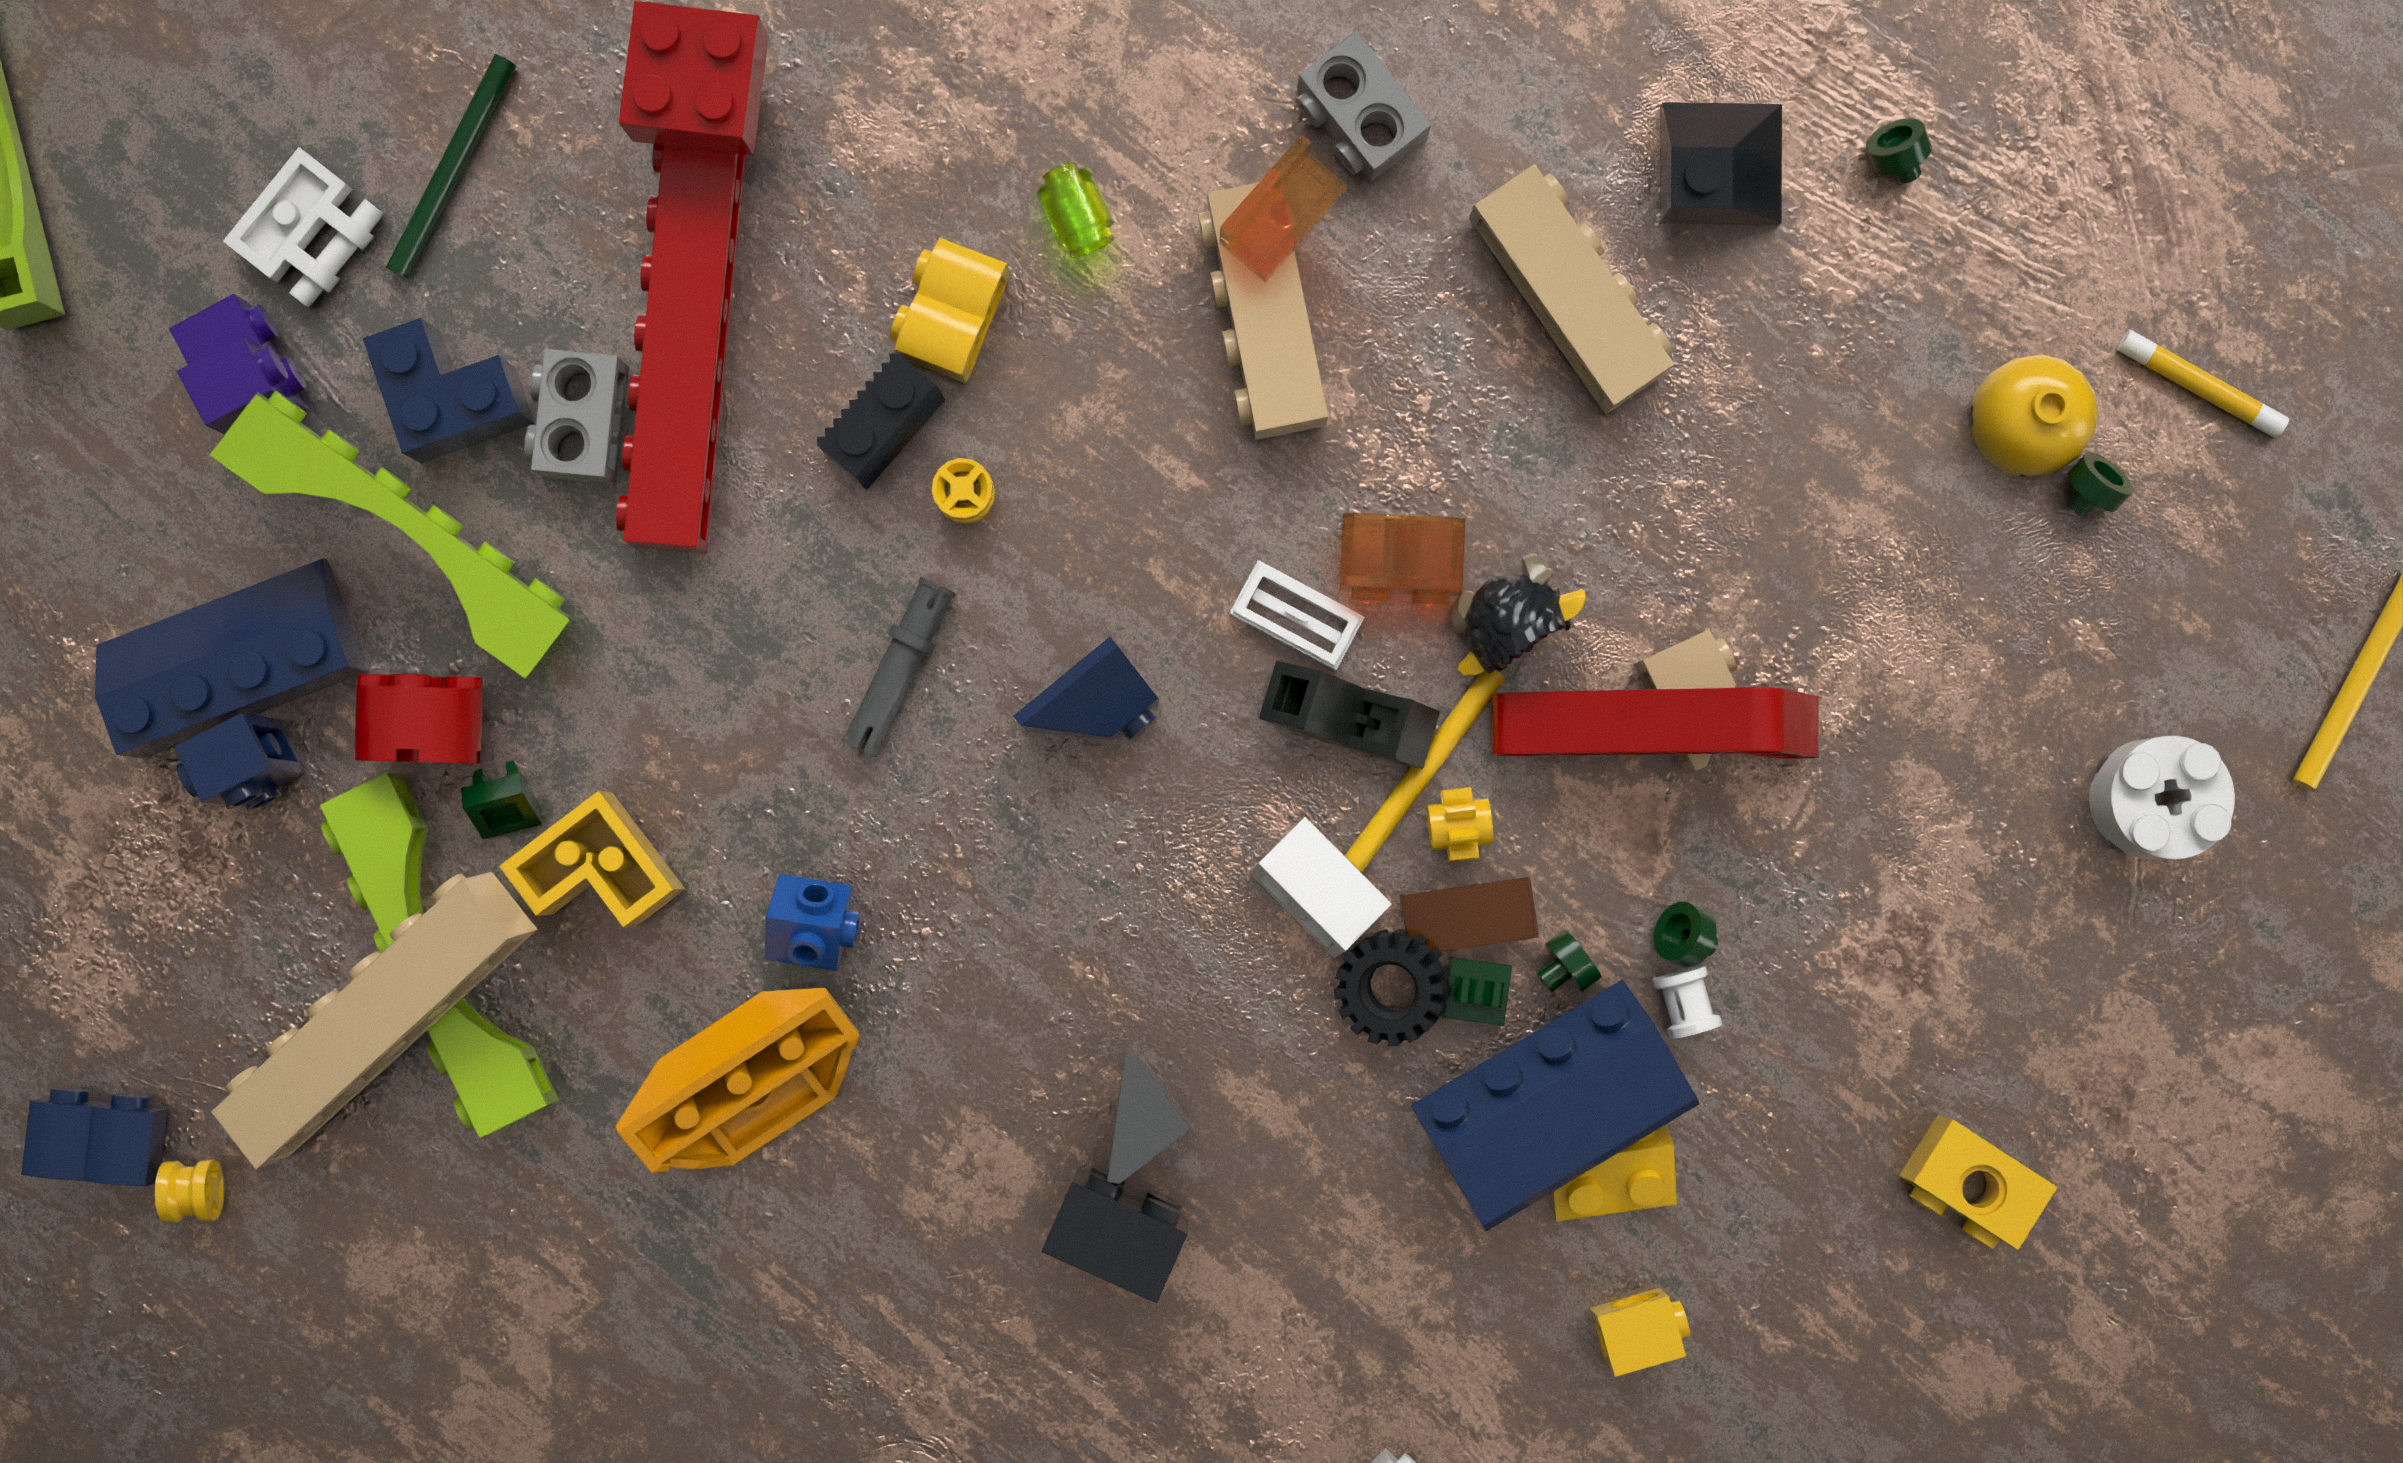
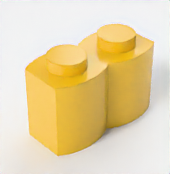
M939 237L933 251L924 249L916 263L912 283L919 285V288L910 307L902 304L893 320L890 339L896 341L895 352L899 353L910 363L966 384L976 364L988 328L996 314L1010 276L1008 264Z

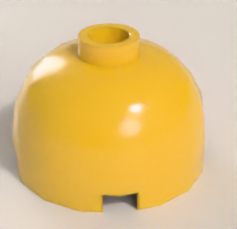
M2042 354L2014 358L1988 374L1974 393L1971 407L1974 405L1972 412L1974 425L1971 426L1973 441L1984 458L2004 473L2016 476L2021 474L2026 476L2050 475L2078 459L2093 438L2099 415L2095 391L2084 374L2064 359Z

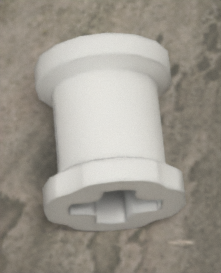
M1706 965L1679 970L1652 979L1654 988L1662 990L1671 1021V1026L1667 1029L1669 1039L1699 1034L1723 1025L1721 1017L1713 1014L1703 980L1708 975Z

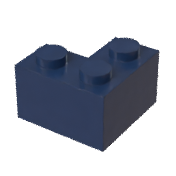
M422 318L362 338L401 452L419 463L439 458L527 427L530 424H535L516 368L500 355L453 371L440 332Z

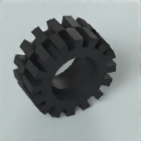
M1388 929L1365 938L1343 958L1345 961L1338 968L1335 979H1339V985L1334 988L1335 1000H1342L1343 1006L1338 1009L1342 1019L1349 1016L1355 1023L1350 1029L1356 1035H1359L1362 1031L1369 1034L1367 1041L1376 1045L1382 1040L1388 1041V1046H1399L1405 1040L1411 1043L1419 1039L1443 1015L1447 1008V1005H1445L1446 1000L1451 996L1452 985H1447V978L1451 975L1448 964L1442 966L1439 961L1443 954L1437 946L1433 950L1425 945L1428 940L1426 937L1420 934L1415 937L1408 936L1409 930L1397 929L1393 933H1388ZM1383 965H1397L1404 968L1412 976L1415 983V996L1409 1006L1397 1010L1389 1009L1382 1006L1375 999L1371 990V979L1377 968Z

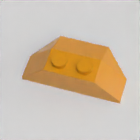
M826 988L762 991L658 1059L616 1124L617 1133L651 1173L668 1172L669 1168L701 1169L733 1166L836 1098L848 1068L852 1049L856 1048L860 1038L858 1029Z

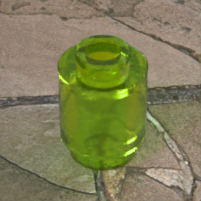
M1069 162L1049 170L1042 176L1045 184L1036 191V195L1058 245L1066 247L1071 258H1078L1093 253L1114 240L1115 237L1110 228L1114 224V220L1091 168L1078 169L1075 162Z

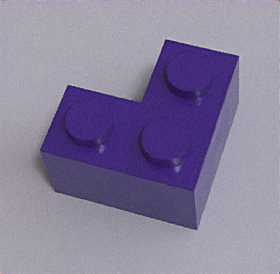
M232 294L169 328L188 364L176 372L205 426L225 435L257 391L269 399L276 390L305 412L309 410L300 394L301 391L307 388L306 383L298 368L289 357L281 359L272 342V339L278 336L277 329L266 310L260 304L253 307L247 301Z

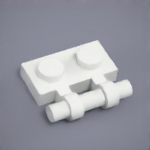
M298 147L223 242L276 283L279 282L292 265L303 273V276L289 293L309 308L323 290L330 293L338 283L340 278L336 274L358 247L364 250L374 236L370 232L383 217L384 213L366 199L361 202L350 217L343 213L338 207L353 189ZM327 222L338 232L320 255L314 259L304 249Z

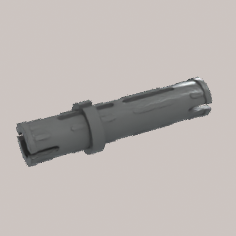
M920 577L918 581L919 584L899 626L892 625L888 635L893 637L883 656L880 666L846 735H843L841 740L857 749L867 728L871 727L861 750L874 757H877L879 754L878 750L925 653L932 654L936 644L932 643L931 640L951 600L956 595V593L939 586L930 607L927 608V604L937 584L923 577Z

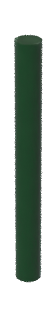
M497 54L494 55L386 266L388 270L406 279L409 278L517 67L508 59Z

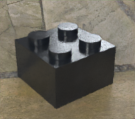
M1092 1166L1089 1175L1077 1170L1041 1252L1157 1304L1188 1235V1219L1181 1216L1180 1210L1182 1206L1148 1191L1145 1200L1124 1191L1125 1180L1120 1184L1107 1182L1109 1172L1101 1168Z

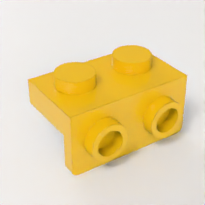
M1667 1125L1662 1126L1551 1193V1204L1556 1222L1677 1205L1674 1144Z

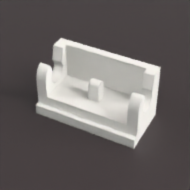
M1306 817L1249 871L1250 875L1333 958L1345 952L1392 904Z

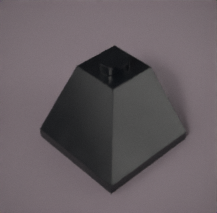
M1662 102L1660 109V224L1780 225L1782 223V104Z

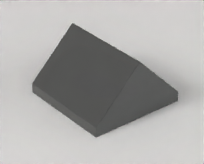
M1127 1049L1124 1057L1107 1182L1117 1184L1123 1182L1191 1130V1118L1142 1053Z

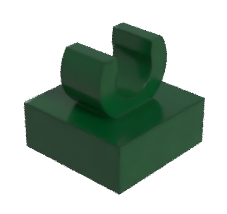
M513 760L506 762L507 775L505 777L489 780L481 768L474 771L472 777L473 785L461 788L463 809L483 840L542 824L540 804Z
M1450 957L1449 970L1451 975L1447 978V985H1452L1451 996L1446 1000L1445 1005H1447V1008L1442 1017L1504 1026L1512 965Z

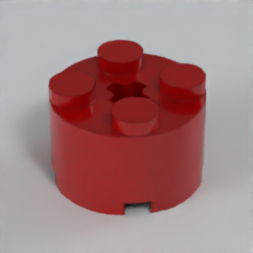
M358 674L355 710V760L480 763V751H482L483 677H432V675Z

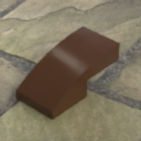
M1530 877L1400 895L1405 930H1409L1408 936L1415 937L1420 934L1426 937L1428 940L1425 945L1431 950L1436 946L1440 951H1449L1539 937Z

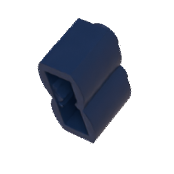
M54 1087L50 1088L49 1097L30 1100L21 1175L122 1186L146 1187L155 1184L162 1161L168 1109L150 1107L151 1096L115 1093L112 1094L111 1103L88 1101L89 1090Z

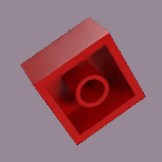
M634 1L619 115V124L633 142L754 156L769 35L759 16Z

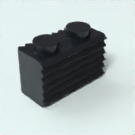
M899 353L889 354L890 362L881 363L882 372H873L874 381H865L866 390L857 391L858 399L849 400L850 409H841L842 418H833L834 427L825 428V437H817V446L822 452L866 490L945 401L940 389Z

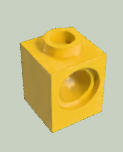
M1656 1288L1589 1308L1606 1367L1615 1377L1686 1357L1682 1339L1691 1336L1684 1308L1680 1300L1671 1302L1669 1296L1662 1289Z

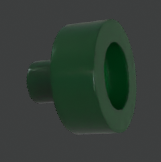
M1905 118L1890 122L1877 129L1868 138L1866 150L1877 173L1897 175L1899 182L1909 183L1919 178L1922 174L1919 165L1930 155L1932 144L1922 121L1914 118Z
M2085 453L2068 473L2071 484L2077 490L2068 500V505L2073 511L2084 517L2088 516L2095 507L2108 512L2117 511L2134 491L2133 485L2125 473L2114 463L2096 453Z
M1688 902L1674 903L1664 910L1656 923L1653 935L1655 949L1662 958L1683 967L1696 966L1705 960L1707 956L1712 955L1717 949L1716 922L1708 911Z
M1563 929L1545 943V947L1554 960L1538 971L1537 975L1551 993L1569 979L1578 990L1583 992L1602 978L1590 957L1567 930Z

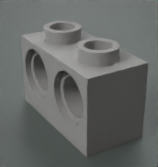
M1357 30L1299 74L1297 91L1300 96L1296 98L1298 107L1314 127L1319 128L1324 124L1338 142L1333 146V149L1341 163L1353 175L1361 171L1370 184L1427 140L1431 128L1430 122ZM1333 77H1345L1352 81L1357 91L1347 99H1336L1326 92L1324 84ZM1380 123L1390 129L1394 139L1391 143L1382 147L1372 146L1364 140L1361 130L1369 124Z
M544 349L543 365H535L531 380L533 401H538L536 425L530 424L528 426L524 445L525 458L527 461H532V471L544 478L616 485L629 366L622 359L615 355ZM579 373L589 374L591 387L587 395L577 401H568L565 396L567 381ZM570 433H582L584 449L580 456L572 461H561L558 454L561 440Z

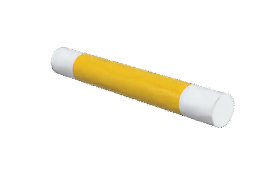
M2131 329L2125 333L2117 347V351L2275 439L2283 433L2289 422L2287 416Z

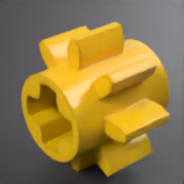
M1471 787L1440 791L1441 804L1426 805L1427 829L1431 850L1447 849L1448 862L1479 859L1478 846L1493 844V823L1488 798L1473 800Z

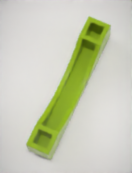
M0 59V328L10 330L63 316L65 312Z
M275 390L268 399L257 391L209 456L263 494L300 493L337 499L368 510L401 529L429 553L450 580L466 612L474 643L526 679L570 621L567 614L559 608L565 599L537 578L528 586L512 575L509 571L515 563L489 543L484 541L481 547L476 549L458 536L464 526L433 504L426 513L409 501L406 497L412 491V488L388 470L381 467L375 475L370 473L354 461L360 451L332 430L328 429L323 437L313 432L301 423L307 413L284 395Z
M385 772L320 804L326 818L325 821L321 822L323 835L333 852L337 855L343 853L353 874L347 878L349 889L355 901L363 910L370 909L379 928L378 931L374 932V940L380 953L384 952L394 942L390 937V933L401 922L416 913L423 915L420 894L421 863L429 829L403 774ZM464 997L428 1029L432 1039L427 1042L429 1056L436 1069L442 1075L449 1074L458 1093V1096L453 1098L455 1110L463 1125L468 1130L475 1128L479 1138L496 1133L559 1101L534 1047L503 1032L481 1016Z

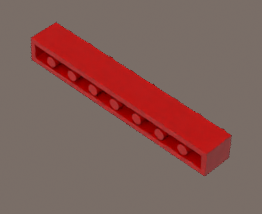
M654 144L652 155L653 170L660 173L658 196L650 195L647 204L648 232H654L652 255H644L641 264V289L644 292H648L646 315H638L635 324L634 344L636 351L642 352L640 375H632L629 384L628 405L630 411H636L634 435H626L623 443L622 466L624 471H630L628 495H620L618 499L616 527L618 531L624 532L623 541L635 548L707 554L746 155Z

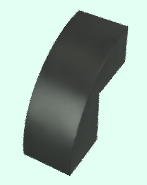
M1276 660L1259 719L1341 747L1423 769L1440 711L1412 699L1362 688L1320 670Z

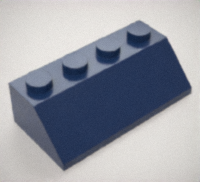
M323 558L97 644L95 699L116 755L144 758L184 742L240 713L257 715L356 677L358 674L369 672L328 560Z
M1621 980L1414 1103L1411 1107L1431 1144L1484 1230L1488 1231L1700 1103L1655 1024L1626 983Z

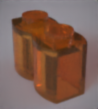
M1343 513L1339 591L1351 592V601L1356 603L1384 604L1388 603V593L1412 594L1413 605L1448 606L1449 596H1460L1463 588L1465 519L1441 516Z

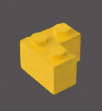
M597 791L499 866L536 916L553 915L592 885L623 927H635L686 890L616 796L611 792Z

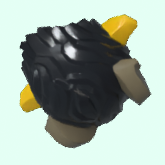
M1536 552L1522 556V571H1515L1513 574L1507 573L1506 575L1490 579L1475 593L1462 592L1451 606L1452 630L1455 633H1466L1471 651L1458 664L1457 669L1464 676H1474L1482 674L1484 671L1490 674L1494 669L1502 671L1508 667L1507 664H1511L1514 658H1520L1523 652H1530L1534 645L1547 637L1548 634L1564 628L1565 631L1571 629V618L1577 616L1583 609L1586 601V592L1580 589L1561 595L1560 590L1550 582V577L1553 575L1552 568H1546V565Z

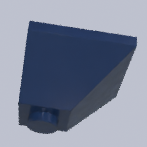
M1109 637L1013 717L1027 732L1103 740H1114L1123 733L1130 741L1157 719V716L1151 709L1159 703V698L1113 639Z

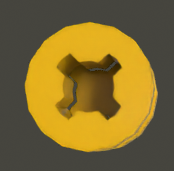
M957 458L946 462L938 469L932 482V494L935 503L948 519L956 523L971 524L978 522L989 514L994 505L996 491L993 481L985 468L972 459Z
M205 1159L199 1161L195 1166H184L179 1161H165L161 1164L155 1182V1205L157 1214L162 1222L178 1223L185 1216H195L202 1222L215 1221L219 1218L224 1202V1177L219 1161Z

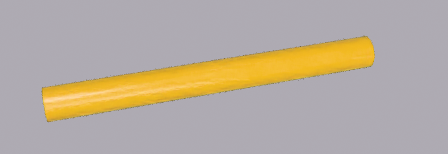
M2403 573L2292 779L2293 782L2303 788L2316 791L2403 627Z
M1494 669L1490 674L1484 671L1478 675L1434 734L1424 768L1410 767L1344 855L1361 873L1491 700L1492 694L1496 693L1506 678Z

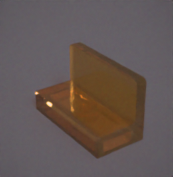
M1303 135L1298 137L1220 227L1219 243L1265 283L1347 189V185L1310 154L1311 142Z

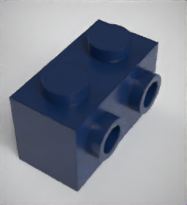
M240 713L174 746L182 762L176 767L177 773L186 791L194 798L199 797L201 803L225 804L227 809L245 805L247 810H253L269 804L282 795L278 787L306 774L281 719Z

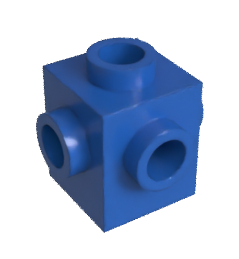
M779 874L766 914L765 960L838 971L844 947L855 948L860 926V912L851 911L852 885Z

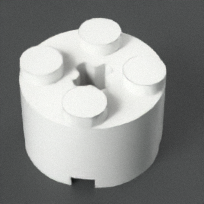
M2161 736L2126 743L2108 756L2109 758L2105 761L2099 773L2095 774L2089 792L2090 811L2098 831L2107 841H2111L2124 853L2138 859L2165 860L2192 857L2206 851L2218 840L2223 839L2231 828L2235 793L2230 773L2221 760L2219 753L2212 746L2191 738ZM2166 791L2167 803L2157 806L2155 794Z

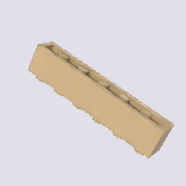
M492 871L468 878L463 873H460L443 883L432 894L436 903L423 915L416 913L401 922L390 933V937L394 942L384 952H374L358 962L348 973L352 981L342 991L334 990L316 1001L307 1010V1014L311 1019L301 1029L293 1028L279 1036L266 1048V1052L270 1057L259 1068L252 1066L244 1070L226 1085L225 1089L229 1095L211 1113L255 1170L292 1155L538 930Z

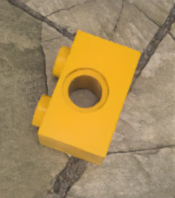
M1941 1115L1936 1116L1899 1175L1915 1186L1909 1195L1912 1199L1939 1216H1942L1947 1208L1967 1220L1961 1230L1992 1250L1995 1249L1999 1241L2019 1250L2058 1188L1960 1123ZM1981 1171L1986 1180L1985 1192L1977 1201L1968 1203L1962 1193L1963 1182L1972 1172Z

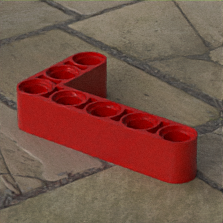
M1741 687L1507 692L1492 694L1491 755L1743 754L1778 759L1819 758V696L1785 688Z

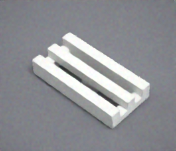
M1259 560L1255 564L1229 613L1230 616L1333 671L1337 670L1365 618ZM1261 579L1267 580L1347 623L1343 633L1260 590L1257 587ZM1250 600H1253L1336 645L1333 652L1329 653L1247 609V605Z

